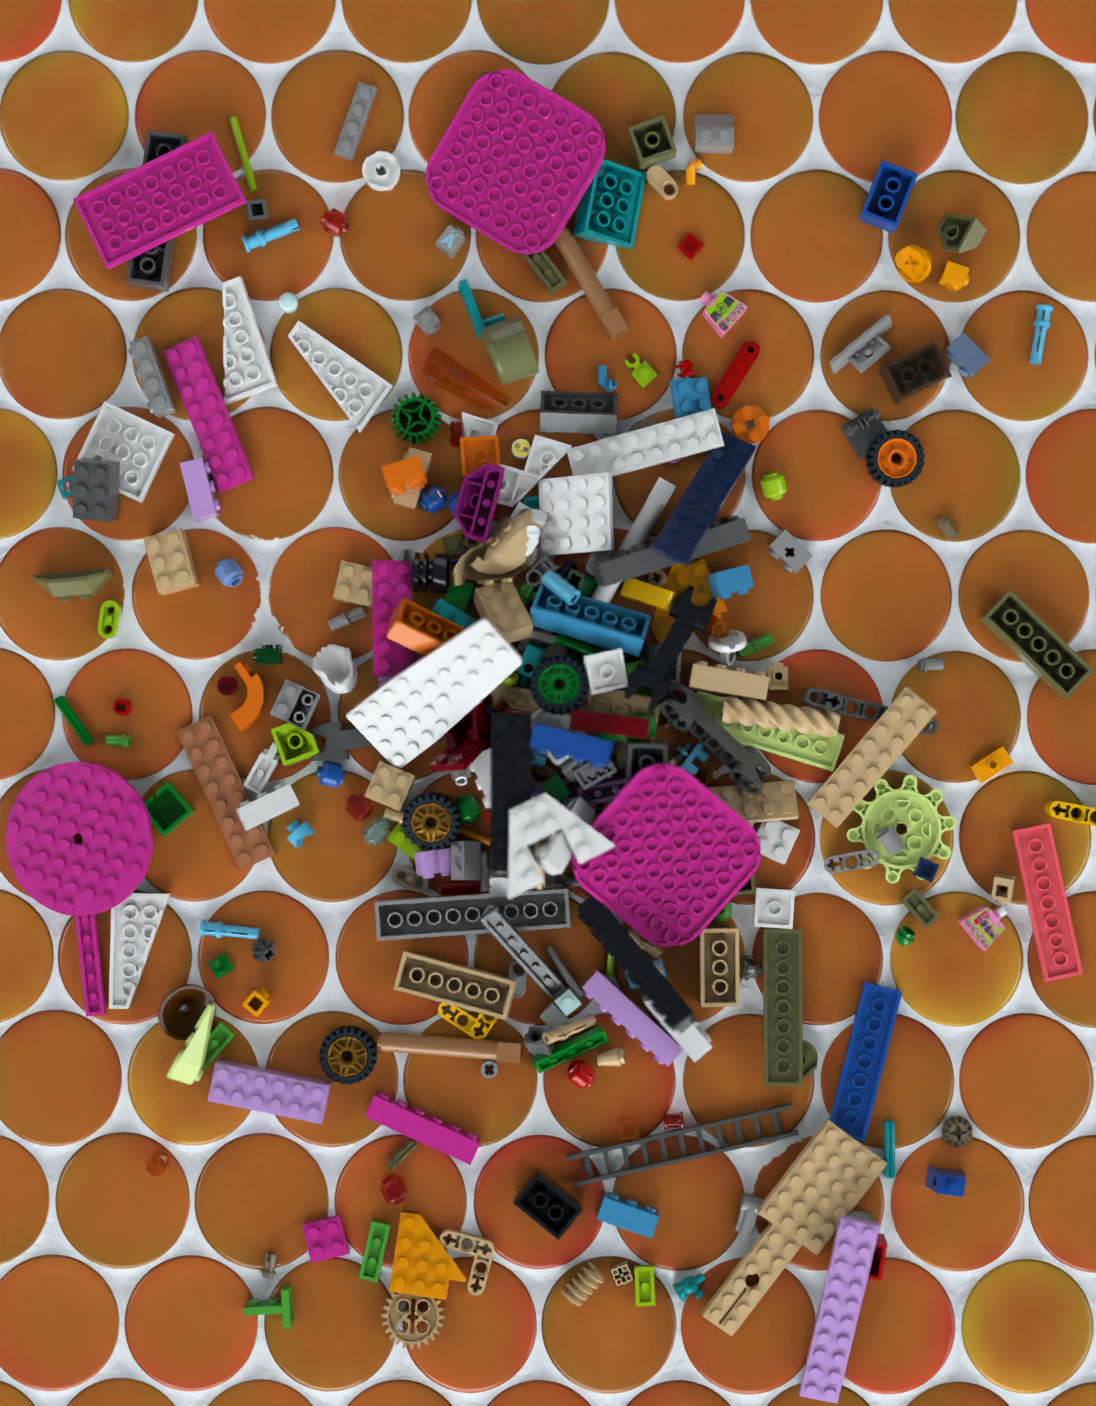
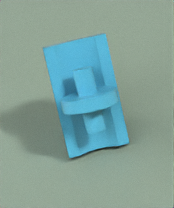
M700 742L696 744L690 753L687 752L692 746L688 743L683 749L679 746L676 748L680 752L676 757L678 761H681L684 756L686 757L679 767L685 769L693 776L699 770L691 763L696 757L704 763L710 756L703 748L704 745Z

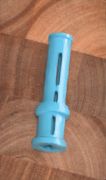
M294 218L264 231L257 230L256 233L247 237L241 236L249 253L251 249L259 246L264 247L267 245V242L300 229Z
M1044 304L1036 305L1037 314L1036 320L1033 321L1035 332L1029 360L1030 364H1041L1046 331L1051 325L1049 320L1053 306ZM1038 338H1040L1038 352H1036Z
M202 919L199 935L200 937L209 935L216 936V938L228 936L258 940L260 928L225 925L222 921L215 923L206 922Z

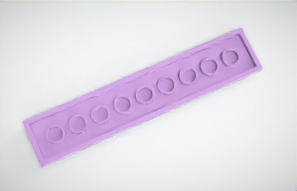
M840 1215L800 1384L799 1396L838 1403L880 1229L878 1222Z

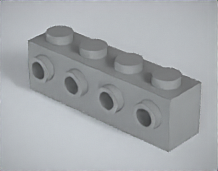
M145 336L129 342L130 349H128L131 359L136 362L137 366L134 369L138 378L142 379L141 389L150 401L147 403L150 413H154L158 418L176 413L177 411L152 341Z

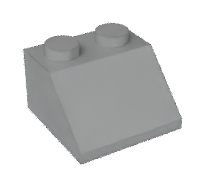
M694 114V153H732L734 148L733 115Z

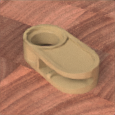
M654 165L650 167L647 172L648 183L664 199H674L678 192L677 183L661 166ZM671 185L675 191L672 194H666L664 187Z

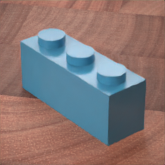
M609 1192V1194L603 1193L596 1217L597 1220L652 1239L659 1219V1213L653 1206L645 1205L644 1207L638 1205V1202L628 1198L624 1200L618 1194Z

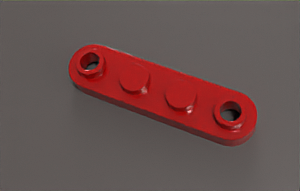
M747 341L741 346L714 389L710 401L715 409H723L728 405L757 359L760 348L756 342ZM747 348H753L754 352L749 353ZM719 395L722 396L724 399L721 402L717 400V396Z

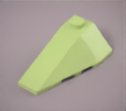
M212 1002L206 1007L195 1026L196 1032H193L185 1042L186 1050L183 1049L178 1054L166 1077L190 1085L201 1079L204 1073L202 1068L205 1064L215 1003Z

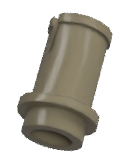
M944 516L937 521V527L942 529L950 541L958 536L959 533L950 522L951 518Z
M265 1252L263 1269H261L262 1277L273 1278L274 1274H276L274 1270L277 1253Z

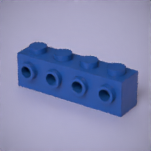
M535 723L530 741V746L535 747L536 752L546 754L547 751L554 752L553 756L565 758V755L571 756L572 761L583 763L584 760L591 761V766L602 768L603 765H609L614 745L613 741L540 723Z

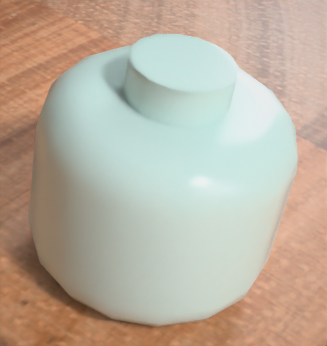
M286 292L279 297L278 304L284 312L292 313L297 310L298 300L294 294Z

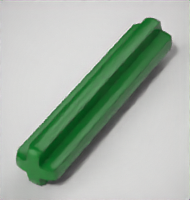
M57 697L54 700L56 706L85 746L90 745L94 741L93 737L65 697Z

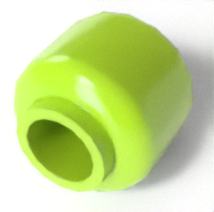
M778 471L764 474V478L760 481L764 497L772 498V501L782 499L783 494L788 490L784 475L778 473Z

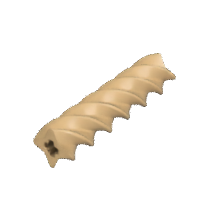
M734 696L723 697L720 716L722 721L727 724L739 721L747 727L758 724L764 729H772L777 726L785 732L797 729L802 734L816 732L822 737H829L833 734L838 736L841 718L833 710H816L812 707L798 708L792 704L778 705L771 701L760 703L754 699L740 700Z

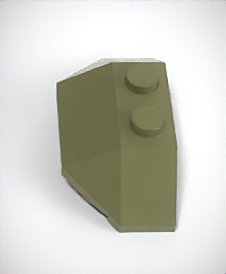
M102 569L33 575L32 578L53 597L60 598V601H71V597H79L80 600L91 599V595H97L114 575V571Z

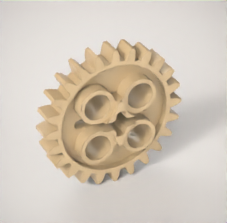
M392 1292L393 1299H386L390 1305L383 1306V1309L387 1310V1312L382 1314V1317L387 1318L382 1323V1325H388L385 1333H392L389 1339L391 1340L396 1337V1345L402 1341L403 1348L408 1343L411 1349H413L414 1344H417L420 1349L421 1342L428 1345V1338L434 1341L435 1336L433 1333L440 1334L437 1326L443 1327V1323L439 1319L445 1318V1315L439 1314V1312L444 1310V1307H438L441 1299L435 1300L430 1297ZM412 1298L416 1299L415 1315H418L414 1321V1334L411 1333L412 1318L408 1316L412 1312ZM407 1301L409 1309L401 1310L399 1302ZM419 1302H427L429 1308L426 1311H421L418 1308ZM406 1321L408 1329L405 1331L400 1330L398 1323ZM424 1321L427 1323L428 1329L420 1331L417 1324Z

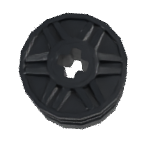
M415 552L411 565L413 592L419 593L420 584H423V593H427L428 586L431 584L434 593L446 594L449 575L448 553H435L434 560L430 561L429 554L425 552L424 561H421V553Z

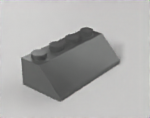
M541 391L540 432L616 434L617 393Z

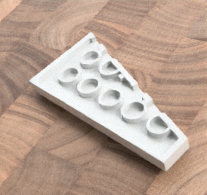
M241 276L222 283L224 307L223 367H225L223 385L225 387L224 401L226 405L278 386Z
M298 320L288 335L289 339L361 433L393 388V385Z
M131 893L132 895L124 902L111 909L109 1009L130 1008L171 893Z

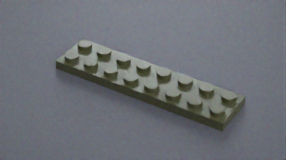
M763 929L764 1086H803L802 929Z

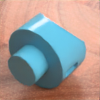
M295 820L286 828L291 833L287 839L296 849L303 845L305 836H311L316 832L307 821L300 825Z

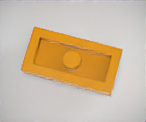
M1001 746L970 766V769L978 781L983 783L1012 764L1013 760L1005 748Z

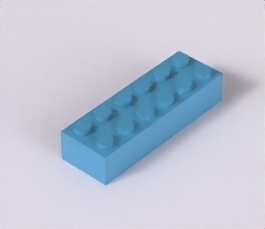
M540 584L530 611V618L535 627L610 649L622 648L624 653L638 657L640 656L652 616L580 595L576 603L568 605L543 584Z

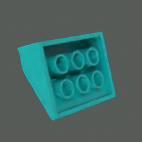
M604 159L579 202L573 236L591 242L633 249L646 174Z

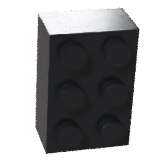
M539 1168L535 1170L513 1198V1204L557 1240L561 1238L583 1211V1204Z

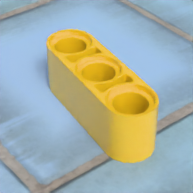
M631 578L624 581L619 595L670 612L677 593Z

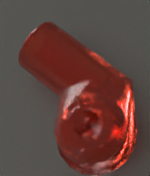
M504 700L497 701L495 705L498 713H522L521 709H511Z

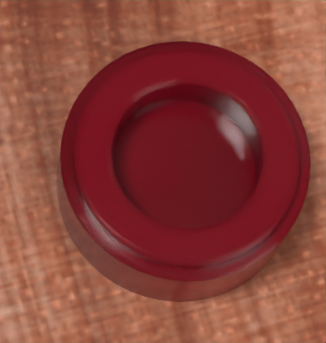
M229 676L222 677L217 683L218 691L227 696L234 694L237 690L236 680Z

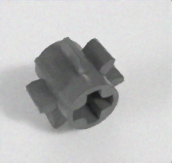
M266 938L257 940L251 949L254 952L252 957L257 961L260 960L262 963L270 961L276 952L273 948L275 943Z

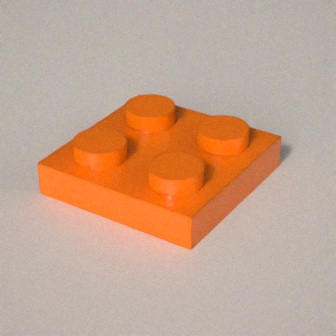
M498 435L460 438L463 477L486 463L500 466Z

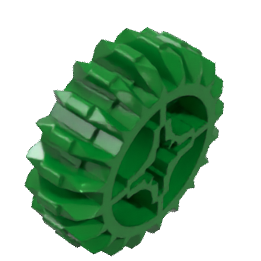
M412 392V398L405 394V401L401 398L398 399L400 406L397 404L393 405L397 411L390 412L392 416H395L390 419V422L396 423L392 426V430H397L395 433L397 437L402 435V441L409 437V444H412L413 439H415L418 445L420 444V438L423 439L424 443L427 442V435L431 439L434 438L431 431L438 433V429L434 426H441V422L437 421V419L442 418L441 414H435L440 411L439 407H434L436 404L435 400L428 403L430 396L427 395L423 400V393H419L418 398H416L415 392ZM420 404L415 410L405 409L410 405ZM425 408H428L431 412L430 423L423 418ZM401 414L409 419L406 430L400 423ZM415 415L416 417L418 415L420 420L413 422L411 416ZM418 426L426 428L422 432L411 433Z

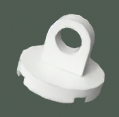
M727 629L725 633H720V631L712 633L708 637V644L710 649L720 652V662L722 665L732 666L736 658V651L745 648L747 638L741 631Z

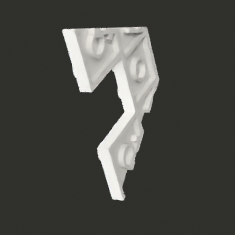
M462 412L465 437L496 435L499 423ZM535 434L524 471L500 464L501 467H505V473L498 504L513 508L567 453L566 449H570L572 446Z
M546 793L509 810L507 898L511 899L544 882L527 846L560 829L563 830L579 864L615 847V845Z

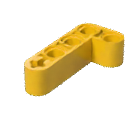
M1049 801L1044 807L1045 813L1049 817L1096 826V820L1092 822L1090 819V814L1092 812L1096 813V808L1062 801ZM1053 807L1061 808L1064 810L1063 812H1055L1053 811ZM1073 808H1076L1078 811V815L1075 818L1071 815Z

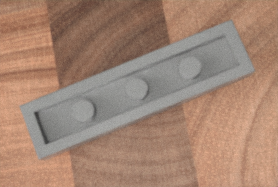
M362 82L358 83L334 151L336 156L353 161L377 93V87Z

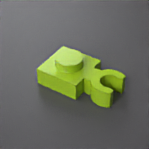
M633 353L632 357L635 359V363H629L626 359L625 365L634 370L631 376L644 389L658 375L646 361L640 364L638 355Z

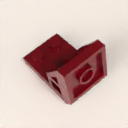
M483 700L444 734L448 746L430 764L432 772L465 771L490 745V721Z

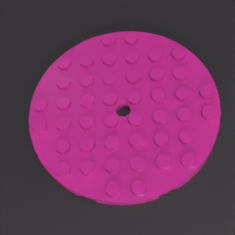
M92 762L61 763L47 768L34 776L17 795L11 807L6 826L7 855L18 882L38 903L50 910L65 915H94L110 910L124 902L143 881L153 853L152 821L141 795L133 785H130L116 771ZM78 833L83 837L81 844L76 842L75 836Z

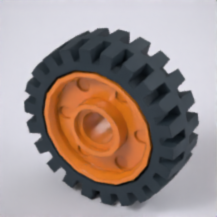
M891 430L878 435L867 449L868 453L865 460H867L866 467L869 469V474L873 476L872 478L886 487H901L911 483L922 472L921 468L925 463L923 462L925 454H923V446H920L921 442L915 439L913 434L901 430ZM893 454H897L899 458L897 464L892 462L891 457Z

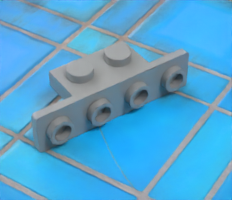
M887 314L883 318L878 319L870 329L865 330L859 338L849 343L841 353L835 355L829 362L831 371L836 374L846 364L850 363L860 373H863L890 350V345L880 336L892 327L891 317Z

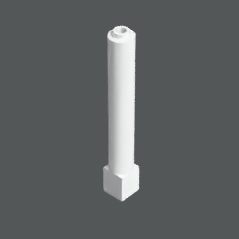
M659 477L618 550H632L631 546L640 543L644 544L676 488L675 485ZM621 582L606 587L597 585L591 598L610 603Z

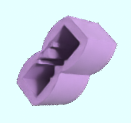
M451 847L414 852L416 874L422 875L423 879L434 878L436 873H440L441 876L451 875Z

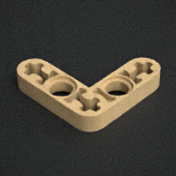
M451 1228L444 1229L440 1235V1243L443 1247L475 1255L467 1289L472 1295H480L485 1289L494 1254V1242L489 1238ZM448 1234H451V1238L456 1240L457 1236L461 1237L459 1239V1243L457 1246L455 1245V1240H450V1242L447 1243L446 1238H443V1236L447 1237ZM463 1239H471L473 1245L470 1248L463 1247ZM476 1240L479 1241V1246H484L485 1243L489 1244L491 1250L483 1252L482 1247H477V1250H474ZM484 1262L487 1268L485 1271L480 1272L476 1269V1264ZM476 1276L480 1277L479 1286L482 1287L474 1290L471 1284H475Z

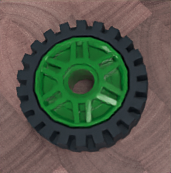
M553 656L550 659L547 658L544 662L539 663L533 671L530 683L531 694L537 705L545 712L553 715L570 714L571 710H577L586 699L588 693L587 675L583 667L569 657ZM556 682H563L565 684L564 688L560 690L556 689L554 685Z

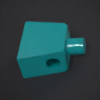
M529 641L522 656V663L517 669V673L520 674L517 684L528 687L533 671L543 661L547 647ZM531 664L533 668L530 670L526 665Z

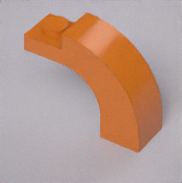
M238 662L234 667L247 686V699L239 709L230 714V717L238 729L244 731L261 716L266 704L267 692L261 674L257 673L252 676L253 670L249 664Z

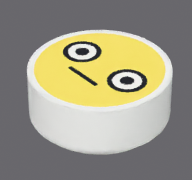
M517 439L514 441L512 453L516 458L524 459L529 455L531 447L527 440Z

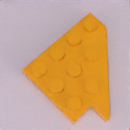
M701 559L688 566L680 563L672 565L664 589L677 593L675 601L689 585L694 587L690 599L695 606H705L713 598L707 576L711 575L705 560ZM720 597L715 598L718 601L711 618L728 611ZM656 608L650 627L659 643L664 640L676 619L669 616V612Z
M401 1211L389 1292L447 1300L449 1280L466 1282V1277L447 1250L442 1246L422 1215Z

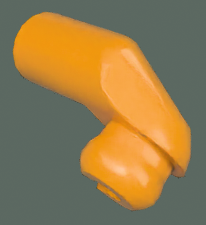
M692 158L686 168V185L696 184L695 169L702 168L701 159Z

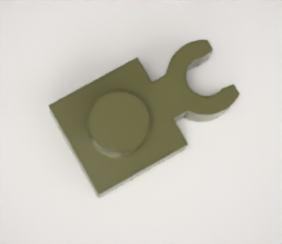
M461 534L442 538L445 553H448L449 557L465 553V547L472 549L477 544H469V539L467 537L462 539Z

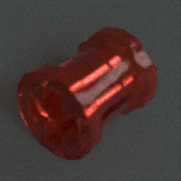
M679 1112V1114L663 1113L664 1130L679 1127L684 1129L683 1112Z

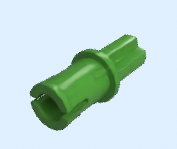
M767 633L757 639L752 638L745 648L737 651L739 657L743 658L755 651L758 653L760 649L773 644L774 638L771 633Z

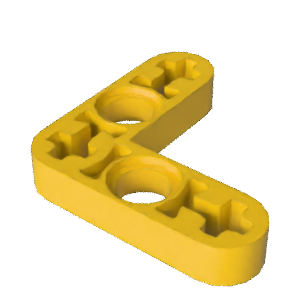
M441 1002L438 1007V1013L442 1018L474 1039H484L498 1019L494 1017L488 1020L482 1013L476 1018L464 1009L450 1005L452 1012L455 1013L456 1009L459 1011L455 1015L454 1020H452L451 1017L453 1015L449 1012L444 1014V1009L442 1008V1006L446 1007L449 1004ZM460 1015L468 1017L466 1025L458 1023L457 1018ZM480 1018L484 1023L490 1024L489 1027L486 1024L482 1029L483 1034H475L476 1030L474 1028H479L482 1024L481 1021H478Z

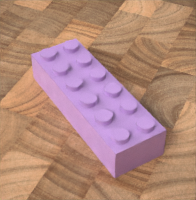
M219 1059L215 1062L207 1101L322 1124L325 1119L332 1082Z

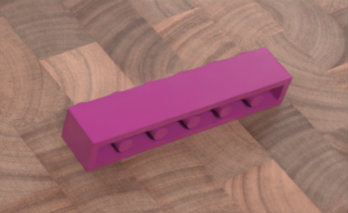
M385 1092L375 1093L365 1115L366 1118L471 1165L481 1142L477 1134L469 1131L465 1133L461 1131L459 1126L452 1123L450 1125L443 1123V1119L434 1115L430 1117L420 1108H410L408 1103L402 1100L395 1101Z

